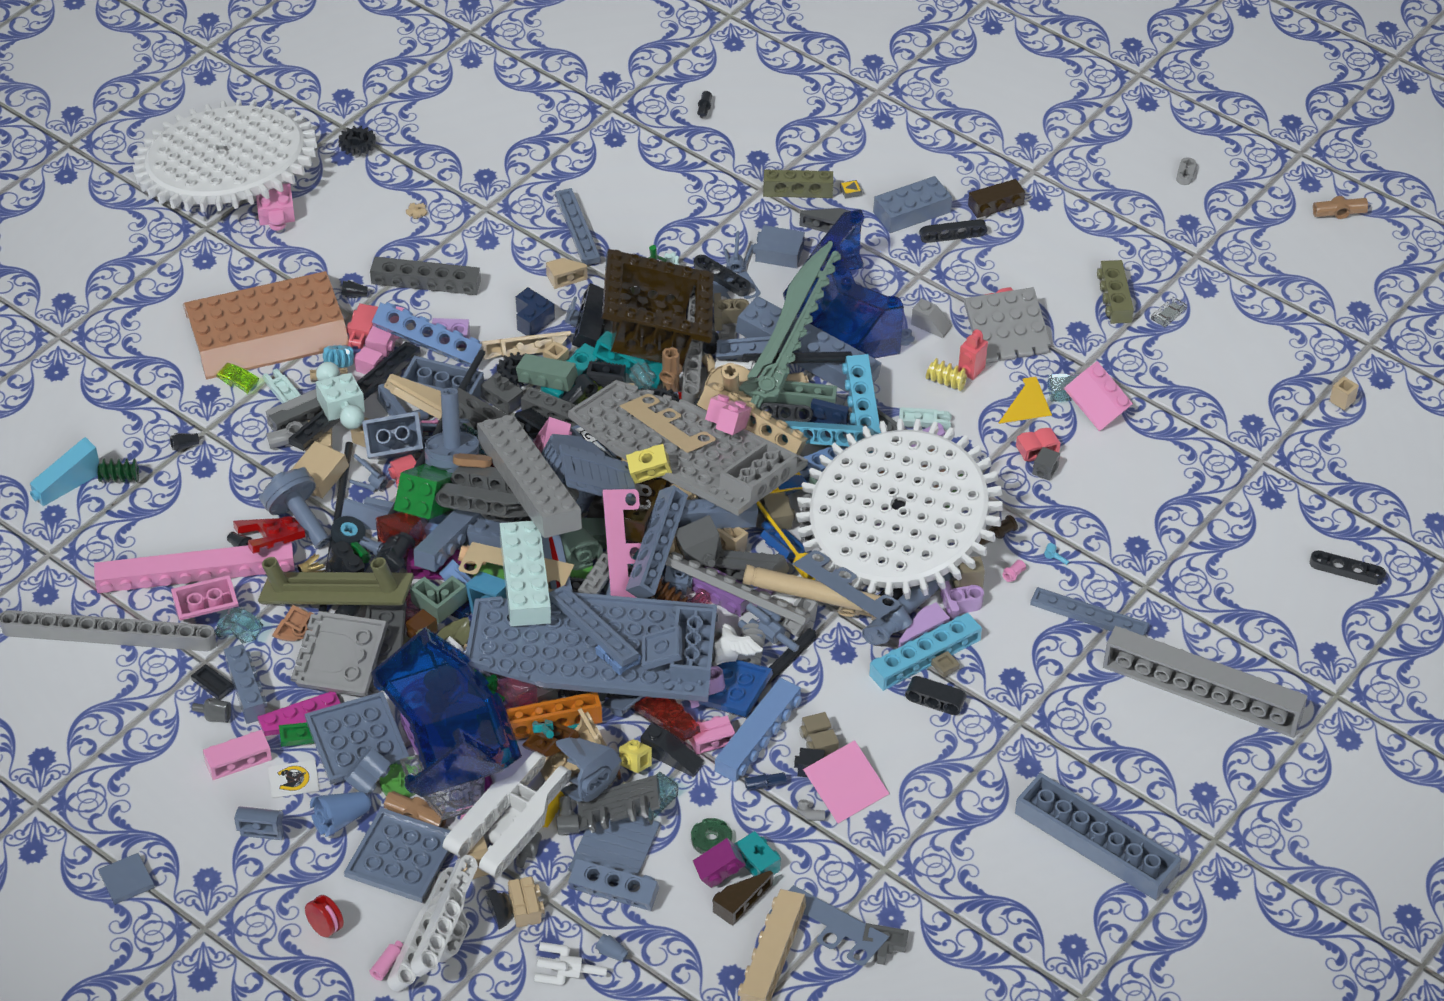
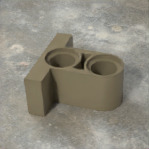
M714 293L715 331H722V324L737 323L738 316L749 305V301L742 298L721 299V293Z

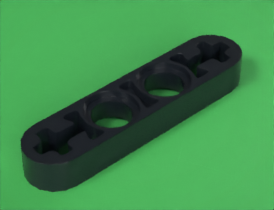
M977 219L927 225L919 230V235L922 242L933 243L981 237L987 233L988 229L984 220ZM966 228L965 231L958 232L959 229ZM949 230L948 233L941 234L942 231Z
M697 255L694 258V269L709 272L717 269L720 272L714 274L713 281L740 297L750 294L751 284L747 279L706 255ZM728 277L733 278V280L730 282H727L724 279Z
M1317 550L1312 552L1309 561L1310 566L1316 570L1373 585H1381L1386 577V571L1381 566ZM1340 563L1343 565V567L1338 568L1335 567L1333 564ZM1359 568L1362 570V572L1357 573L1354 572L1352 569Z

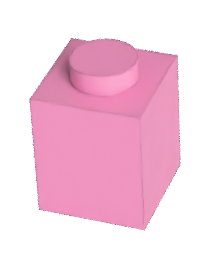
M363 347L354 357L356 371L365 375L384 360L383 353L367 347Z

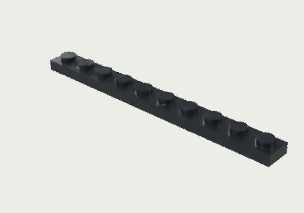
M405 341L358 380L357 384L363 393L364 400L378 389V385L386 383L390 374H397L411 362L414 355L418 356L421 354L420 347ZM322 410L288 438L289 444L303 451L306 450L336 425L340 418L329 421Z

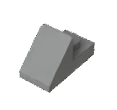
M798 597L792 607L806 609L807 613L812 615L810 621L815 622L818 603L814 600ZM785 618L781 623L787 631L797 637L805 627V625L803 626L788 618Z

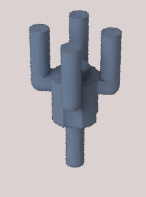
M752 603L747 605L746 609L760 619L757 622L752 618L749 623L758 624V629L763 631L767 640L773 644L780 641L793 652L799 649V645L784 635L785 627L778 623L781 620L779 614L758 605L756 607ZM740 620L738 622V627L742 629L743 626L748 623H746L744 620Z

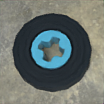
M351 516L337 518L331 527V537L336 543L343 540L349 545L354 542L360 544V541L366 535L364 524L359 519Z

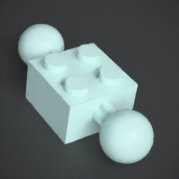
M332 362L320 364L316 370V377L318 379L315 382L317 400L327 419L330 421L340 418L342 425L348 429L360 427L362 421H364V396L352 373L340 375V370L336 364Z

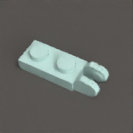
M277 368L273 370L275 379H272L267 373L263 374L262 377L265 383L281 403L301 395Z
M900 408L899 419L903 420L904 426L914 427L915 420L920 419L921 426L925 428L931 426L933 422L940 423L944 430H948L951 427L950 420L952 415L947 411Z

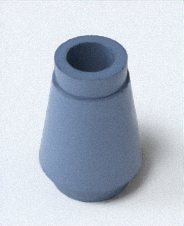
M606 934L601 936L595 947L599 954L623 962L629 953L611 935L607 936Z

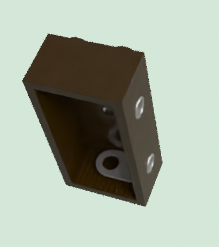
M653 478L637 484L634 483L635 489L639 492L640 506L636 510H623L625 540L642 543L659 490L667 488V480Z

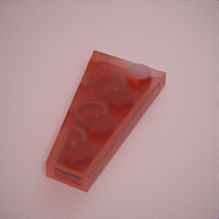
M645 697L634 704L636 712L683 741L700 733L699 724L689 713L684 711V707L678 704L676 699Z

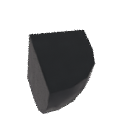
M496 889L486 891L487 904L500 930L511 921L513 910L506 893H498Z

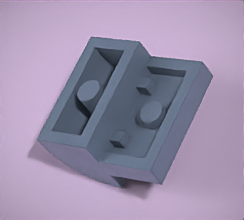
M239 806L234 817L236 831H240V835L243 837L282 841L284 835L282 825L283 811Z

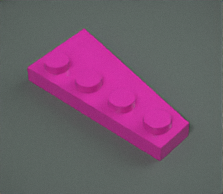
M330 691L257 716L258 723L265 736L278 735L279 725L306 723V713L341 703L336 692Z

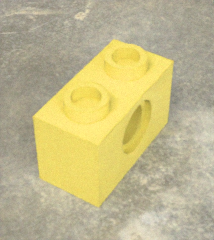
M663 444L626 455L630 475L635 484L663 476L665 473H672L668 453Z

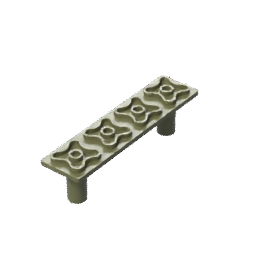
M268 557L262 562L267 580L258 598L259 604L403 605L414 575L413 573H392L386 560L382 557H378L371 562L370 566L373 573L283 572L275 557Z

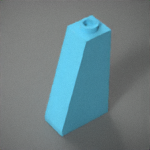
M86 437L83 438L31 481L32 491H30V495L33 500L45 506L98 476L99 458L96 447Z

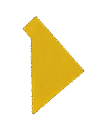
M1036 376L1022 379L1025 386L998 424L1052 416Z

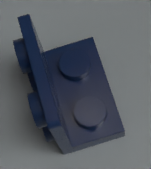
M813 398L811 402L813 415L808 422L848 424V406ZM807 429L808 435L813 437V433ZM825 431L826 436L831 438V434Z

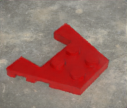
M291 516L233 521L234 529L238 534L259 531L263 538L248 540V548L253 554L260 552V548L265 546L267 549L273 548L274 543L283 541V544L305 538V530Z

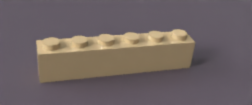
M780 889L778 896L773 898L771 914H767L765 920L766 927L759 934V945L752 952V963L746 968L745 981L739 985L738 996H740L741 1001H771L806 908L805 894Z

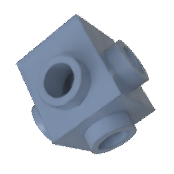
M667 565L664 583L670 582L669 589L676 586L675 594L682 591V594L686 595L687 587L691 588L693 576H689Z

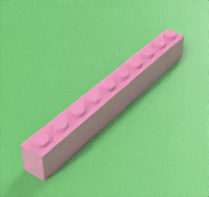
M282 541L274 543V547L267 549L266 546L262 547L260 552L254 554L247 545L94 563V580L97 593L201 582L230 575V578L265 575L262 562L268 557H275L283 572L295 571L292 542L283 544Z

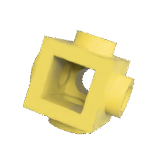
M634 739L619 747V757L622 760L621 766L636 773L652 766L651 747Z

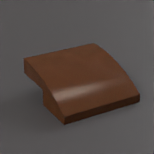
M553 721L554 730L552 731L554 736L551 739L547 738L543 733H533L522 746L525 749L533 752L537 751L548 757L561 751L556 745L557 740L569 737L578 739L580 735L576 730Z

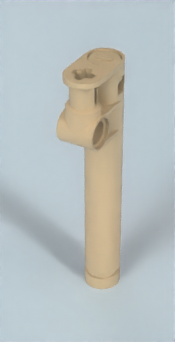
M752 565L746 566L742 584L839 606L838 614L842 616L854 617L855 615H865L871 617V620L876 619V617L820 581L765 568H756ZM862 592L873 600L881 597L880 595Z

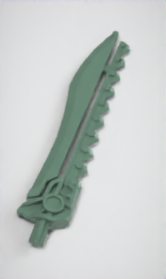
M829 241L802 266L788 287L783 309L775 330L756 364L747 375V381L743 382L739 387V391H743L752 397L750 402L754 403L757 409L760 408L762 403H774L777 401L790 373L787 364L795 361V355L792 352L801 348V342L798 339L807 335V329L804 326L812 323L810 313L818 310V304L815 301L824 297V291L821 288L829 285L827 276L835 272V266L832 263L841 260V254L838 251H833L824 270L821 271L832 249V241ZM816 278H818L819 280L815 285L776 363L772 364L797 314L799 313L811 287L813 286Z

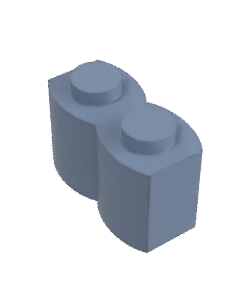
M369 746L343 779L358 792L371 794L377 787V780L380 777L384 778L390 771L389 765L391 763Z

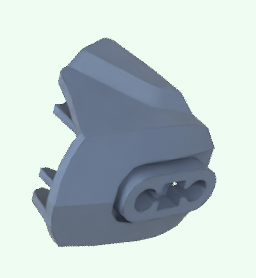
M569 737L556 741L557 747L569 757L567 762L577 765L580 769L579 775L576 778L569 779V782L573 784L563 787L561 790L565 796L578 802H589L599 796L614 781L622 762L614 749L581 738Z

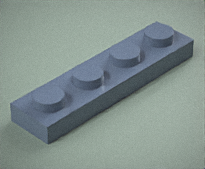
M771 336L717 340L716 358L718 360L742 358L744 353H762ZM786 336V338H785L784 342L782 343V345H781V347H780L778 353H781V351H782V349H783L785 343L787 342V340H788V338H789L788 336Z

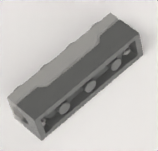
M316 389L267 410V424L273 431L285 429L289 423L294 421L300 422L304 426L308 420H311L323 409L317 400Z

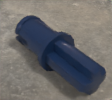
M784 772L770 775L763 773L759 776L744 778L747 791L759 788L768 789V786L785 784L787 782Z

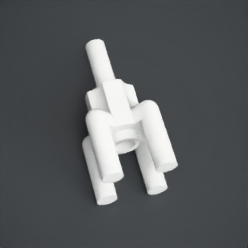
M540 942L539 951L559 953L560 958L552 959L538 956L537 967L554 969V971L558 972L557 976L535 973L534 982L563 985L566 976L579 978L580 972L606 976L607 967L581 964V957L569 956L570 948L568 946Z

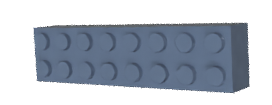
M756 296L738 316L735 332L746 338L771 336L782 309ZM798 317L795 318V320H794V322H793V324H792V326H791V328H790V330H789V332H788V334H787L788 337L790 336V334H791V332H792V330H793V328H794V326H795V324H796V322H797V320H798ZM811 324L804 326L807 329V335L798 339L801 342V348L793 351H851L852 355L865 354ZM869 356L874 383L879 377L882 363ZM794 363L846 391L845 380H847L846 374L843 375L842 363Z
M1041 772L1017 798L1016 815L1155 901L1179 873L1181 857Z

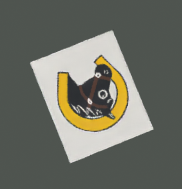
M315 760L268 767L271 798L319 791Z

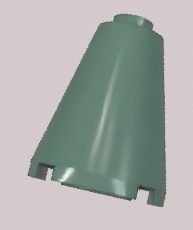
M583 526L580 530L560 534L566 563L574 564L573 570H582L593 565L592 561L596 557L599 559L602 555L601 544Z

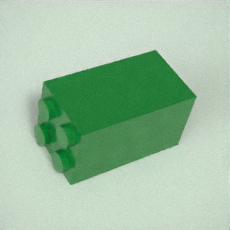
M427 464L401 472L394 510L426 519H432L454 510L440 506L435 499L436 494L444 484L452 483L450 478L453 473Z

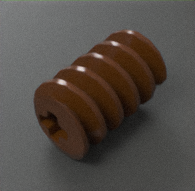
M663 576L660 578L655 595L650 596V599L657 597V600L687 602L689 598L686 596L682 599V591L675 594L676 586L669 589V581L663 584Z

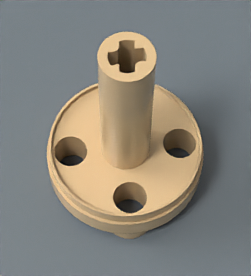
M734 363L721 365L710 373L705 382L704 389L706 385L717 382L723 385L724 389L728 392L737 393L740 399L745 402L751 401L752 397L743 391H739L741 384L747 381V375L750 371Z

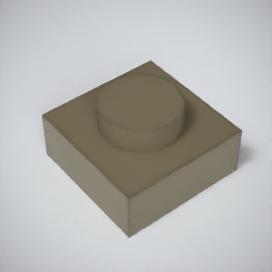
M948 651L933 658L931 661V665L942 677L955 672L960 667L958 661Z

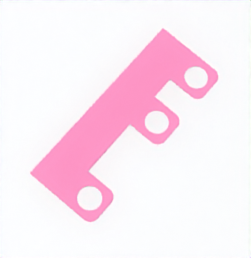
M636 489L603 490L611 596L637 598L626 591L630 578L628 577L627 564L635 563V560L630 557V549L633 547L640 549L641 544L626 543L623 510H636L639 508V492ZM628 493H632L636 497V503L633 506L628 505L625 501Z

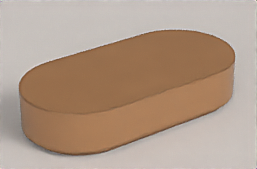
M459 453L453 455V463L458 466L487 468L491 466L492 458L486 455Z

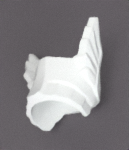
M725 623L714 634L712 665L717 666L724 662L736 661L739 654L745 656L755 655L756 653H761L763 648L749 636H737L735 630Z

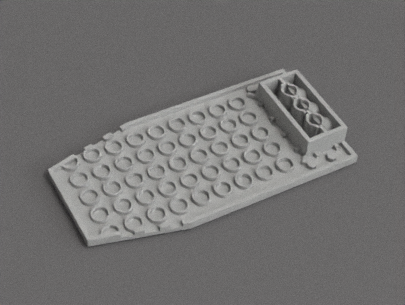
M615 380L568 411V417L615 455L627 460L626 455L635 451L663 444L668 453L672 473H665V475L660 476L661 478L737 516L804 469L808 463V459L748 430L743 429L741 432L731 435L715 429L716 423L705 420L707 411L682 399L679 402L671 400L672 396L665 394L663 397L654 395V391L648 389L638 390V386ZM645 394H652L660 402L648 407L650 410L658 413L667 408H672L680 413L681 417L669 423L690 437L704 431L711 434L716 440L686 453L621 408L620 405ZM645 397L642 399L644 403L648 404L653 403L655 401L651 397ZM667 411L663 415L667 418H673L676 414ZM700 435L698 440L705 442L709 441L710 437Z

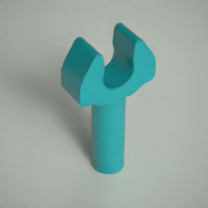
M545 719V723H538L537 721L532 723L534 733L543 732L549 739L554 736L552 731L554 730L553 721Z

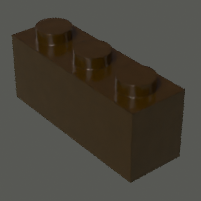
M1016 179L969 192L968 206L977 218L1024 205L1025 190Z

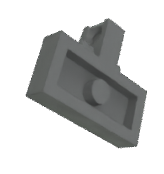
M866 923L862 941L873 942V938L868 937L870 927L889 936L877 951L876 964L885 965L887 954H893V951L905 953L909 930Z

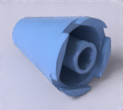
M364 792L319 795L312 797L310 801V808L314 807L315 813L311 815L313 823L321 835L326 834L325 837L333 835L367 813L371 806V799Z

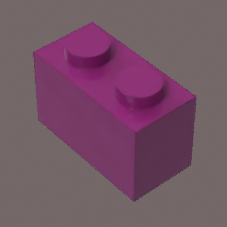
M728 838L693 860L701 881L710 888L719 885L724 879L746 866L737 845Z

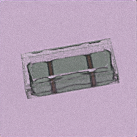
M1173 296L1151 315V320L1166 328L1187 309V304Z

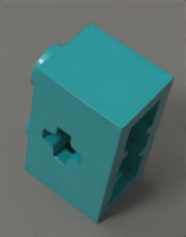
M755 831L734 843L737 845L746 864L744 867L753 876L767 871H772L773 875L780 871L781 857L779 853L775 850L773 851L768 846L766 839L762 836L760 837Z

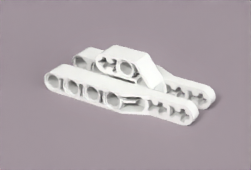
M537 751L533 752L514 775L489 787L446 836L443 848L461 858L467 855L489 830L486 840L492 846L490 845L487 848L488 851L484 854L477 867L489 875L498 878L545 824L548 805L568 783L572 773L571 770L562 765L559 766L536 792L528 788L527 785L543 768L546 757Z
M464 855L457 860L454 867H448L439 874L432 892L415 918L401 948V952L388 976L387 982L391 990L395 992L402 991L411 985L417 976H424L433 970L439 962H445L458 953L470 927L463 907L466 892L478 866L473 856ZM467 863L468 869L465 872H463L462 870L465 869Z

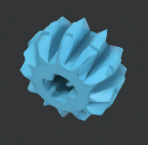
M346 345L327 346L324 348L323 360L324 362H332L341 368L349 367L353 364L354 360L353 349Z

